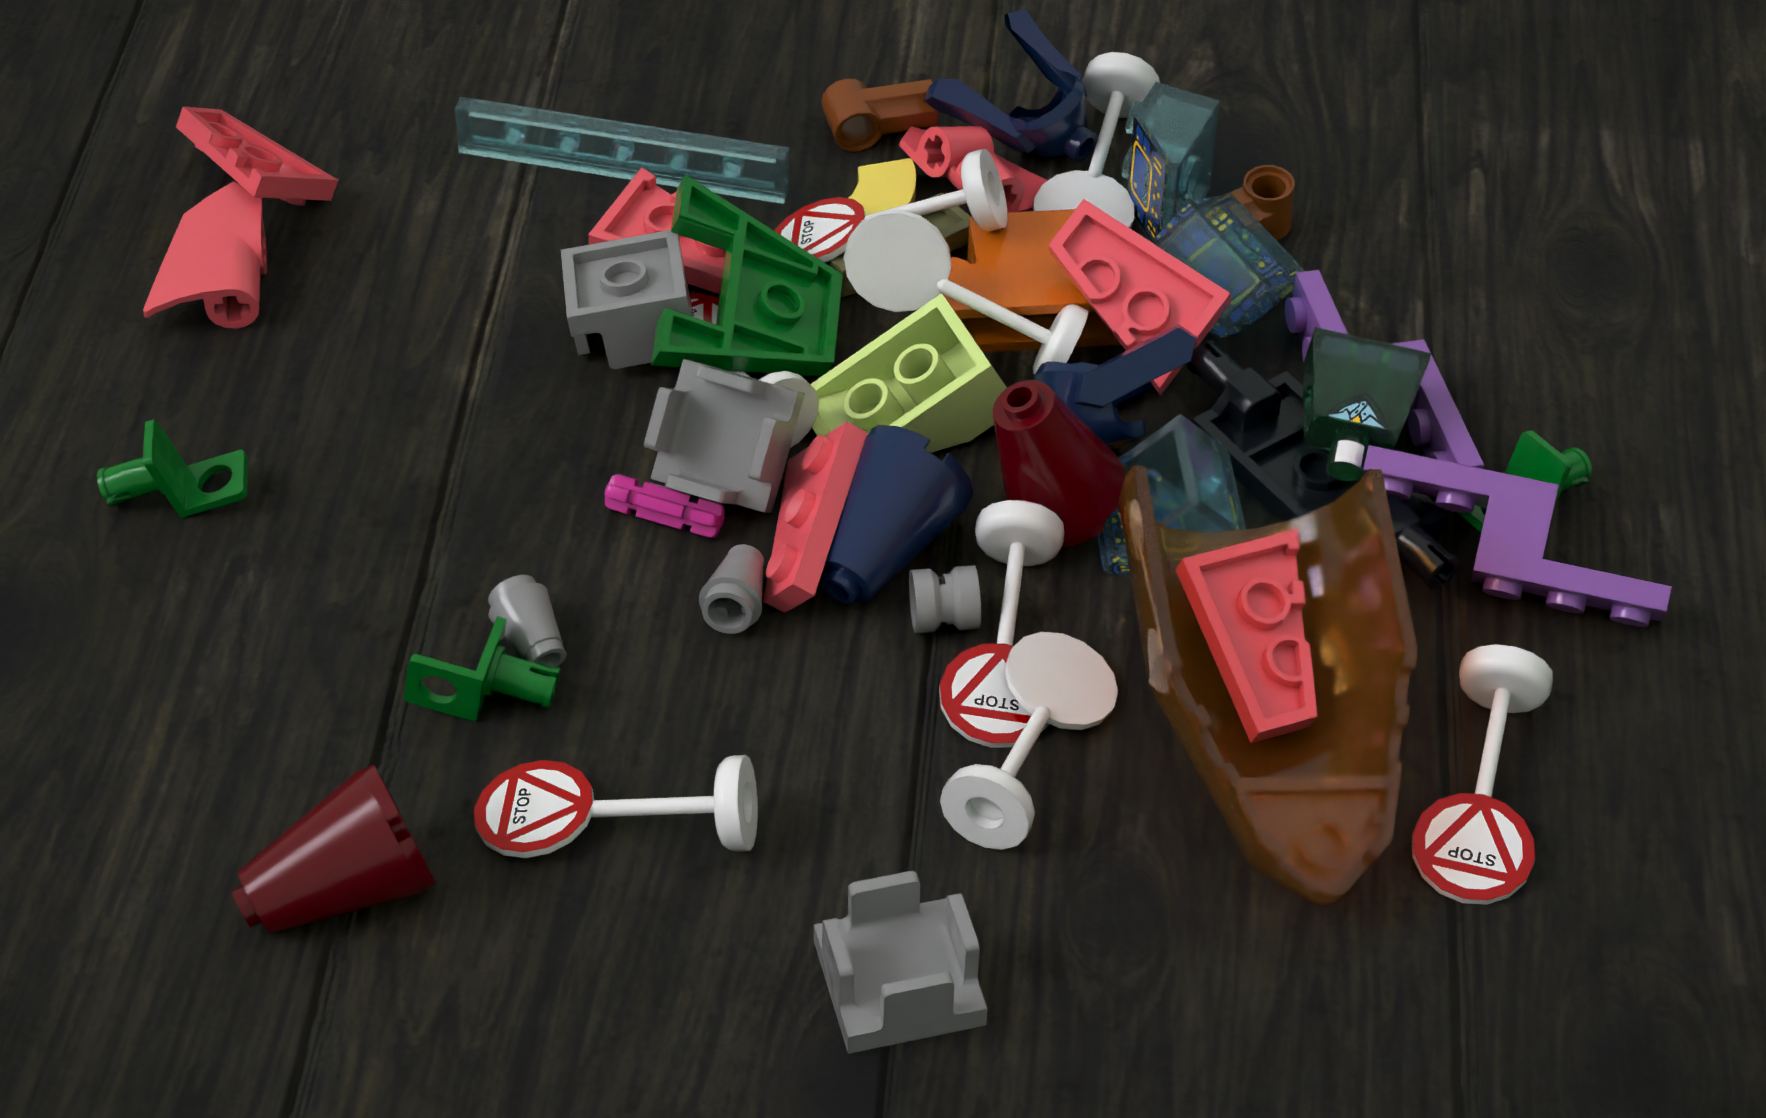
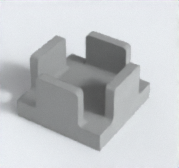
M671 230L561 250L566 315L571 337L575 339L578 356L590 354L589 334L600 333L603 337L610 368L619 369L651 363L657 320L664 308L666 307L693 317L679 235L671 232Z
M683 359L675 388H659L646 433L644 447L658 451L651 479L666 483L665 487L718 503L737 504L764 513H772L805 393Z
M915 871L857 881L848 886V915L843 919L833 918L823 920L819 924H814V944L848 1054L986 1026L987 1006L978 982L979 942L961 893L948 895L945 899L920 903V882Z

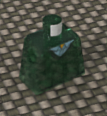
M1315 327L1303 365V440L1311 447L1330 451L1326 467L1329 475L1343 481L1359 480L1363 477V468L1369 445L1390 450L1395 449L1429 364L1431 353Z

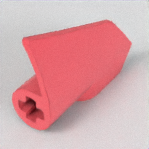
M911 126L899 144L906 154L930 177H946L958 190L963 189L961 166L964 157L970 152L986 149L991 154L1002 181L1007 213L1033 211L1034 197L1042 184L1048 181L995 154L992 137L981 126L930 127L927 130Z
M233 181L209 195L183 214L143 308L145 318L180 303L203 299L207 316L216 325L237 329L246 327L255 321L259 315L260 275L267 274L263 198L253 197L240 184Z

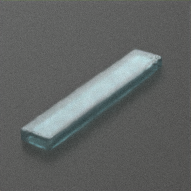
M460 97L455 107L459 153L632 180L642 167L656 176V184L678 187L686 174L714 193L785 204L789 193L788 147Z

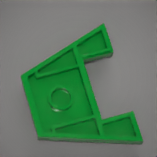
M685 174L676 191L671 232L725 250L716 324L665 307L657 320L651 366L681 368L683 359L727 371L759 373L788 371L805 376H823L834 364L843 274Z

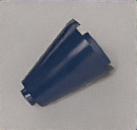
M878 425L872 428L867 435L821 574L822 588L835 600L845 604H852L854 601H870L966 510L974 493L969 476L959 462L949 453L941 461L925 450L930 440L921 434L899 426Z

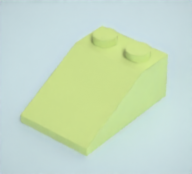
M941 293L810 384L816 390L819 401L817 417L812 425V429L817 436H825L846 421L866 431L868 434L872 428L878 425L899 426L919 433L929 439L930 442L925 450L932 453L970 442L994 425V403L1007 387Z

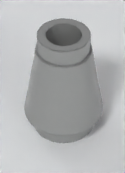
M740 544L732 547L700 591L699 605L703 618L710 627L726 634L740 633L754 624L761 615L764 558L760 551L753 546Z
M529 575L513 576L498 584L488 597L490 605L488 616L491 622L494 624L497 616L507 619L504 637L522 659L553 668L554 666L558 667L561 665L567 653L563 647L547 588L540 583H536L535 579Z

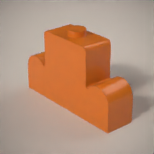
M1075 209L1007 213L1008 221L1006 227L993 231L982 230L975 223L973 217H970L968 260L951 257L952 267L948 277L949 281L1048 330L1062 308L1071 304L1078 305L1088 310V316L1075 347L1121 345L1050 254L1049 243ZM944 295L983 353L1040 349L1042 343Z

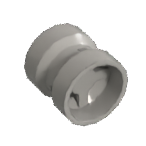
M975 565L956 566L950 573L942 574V577H938L931 569L910 570L909 599L914 633L935 632L941 625V622H945L947 625L953 624L959 630L980 629L981 598L978 573Z

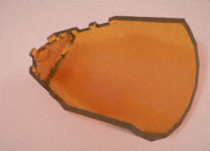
M1133 466L1124 479L1119 498V508L1148 684L1253 870L1318 906L1331 905L1350 890L1351 886L1392 842L1403 764L1398 762L1402 730L1408 725L1410 705L1406 704L1410 673L1416 667L1418 652L1382 469H1369L1357 484L1336 501L1299 518L1256 529L1208 533L1172 529L1155 522L1146 466ZM1298 528L1300 550L1296 554L1299 581L1304 582L1306 601L1302 608L1305 640L1310 643L1318 717L1308 728L1250 743L1176 573V568L1182 558Z

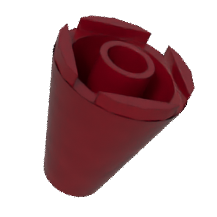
M1026 380L1015 383L1005 389L998 396L993 406V418L1005 500L1028 501L1042 505L1055 512L1064 525L1065 533L1062 547H1073L1097 537L1107 529L1104 521L1112 514L1116 507L1120 513L1127 502L1129 482L1120 459L1047 384L1037 380Z
M375 764L356 771L237 872L242 885L232 890L231 893L248 926L252 928L263 923L268 933L272 934L423 893L426 889L435 885L436 881Z

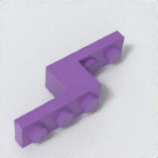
M1320 271L1297 272L1293 297L1287 298L1285 302V318L1289 331L1297 333L1300 338L1306 370L1308 373H1315L1319 381L1321 402L1331 410L1335 405L1347 398L1367 393L1380 407L1388 429L1341 419L1358 435L1408 428L1413 444L1415 446L1421 445L1426 457L1483 469V461L1425 340L1382 345L1427 357V359L1420 357L1419 361L1418 356L1411 355L1410 358V354L1403 353L1401 355V352L1395 350L1393 353L1391 349L1387 348L1385 352L1384 348L1379 346L1377 348L1376 346L1355 349L1350 340L1343 339L1341 341V338L1336 337L1332 340L1330 336H1325L1323 339L1324 335L1317 333L1349 339L1350 337ZM1307 364L1317 365V366H1323V367H1328V368H1333V369H1338V370H1343V371L1358 373V374H1362V375H1366V376H1371V377H1375V378H1379V379H1383V380L1395 382V383H1398V384L1406 385V386H1409V387H1413V388H1415V389L1408 388V392H1407L1406 387L1400 386V387L1398 388V385H1396V384H1392V383H1391V387H1390V385H1389L1388 382L1382 381V383H1381L1380 380H1376V379H1375V380L1373 381L1372 378L1366 377V379H1365L1364 376H1360V375H1357V376L1355 377V374H1350V373H1349V374L1347 375V373H1345V372H1341V373L1339 374V371H1335V370H1332V372L1330 373V369H1325V368H1324L1323 371L1321 372L1322 368L1315 367L1314 370H1313V366H1308ZM1367 395L1362 396L1364 400L1369 398ZM1360 396L1355 397L1357 401L1362 400ZM1353 398L1347 400L1349 403L1355 402ZM1368 400L1371 406L1374 405L1372 400ZM1345 401V402L1341 403L1340 405L1343 407V406L1347 405L1348 403ZM1338 405L1334 409L1339 410L1341 407ZM1376 406L1372 407L1374 411L1378 410ZM1379 417L1380 422H1384L1383 418Z
M1368 446L1363 468V482L1374 484L1373 492L1385 497L1392 494L1401 500H1409L1412 492L1437 497L1435 503L1437 506L1461 513H1472L1474 505L1487 508L1471 581L1484 583L1482 589L1484 593L1513 600L1520 599L1522 592L1547 597L1546 605L1548 607L1570 613H1584L1585 605L1610 610L1611 620L1636 627H1648L1650 619L1662 621L1667 612L1672 586L1543 559L1559 487L1558 484L1376 446Z

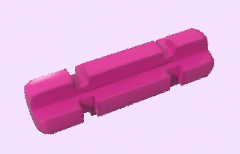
M622 474L613 475L606 486L604 493L605 506L609 510L626 515L631 514V510H635L637 518L682 531L685 530L686 525L691 526V533L710 539L717 537L724 523L725 507L715 501L700 497L698 502H694V495L647 481L644 482L643 487L638 486V479Z

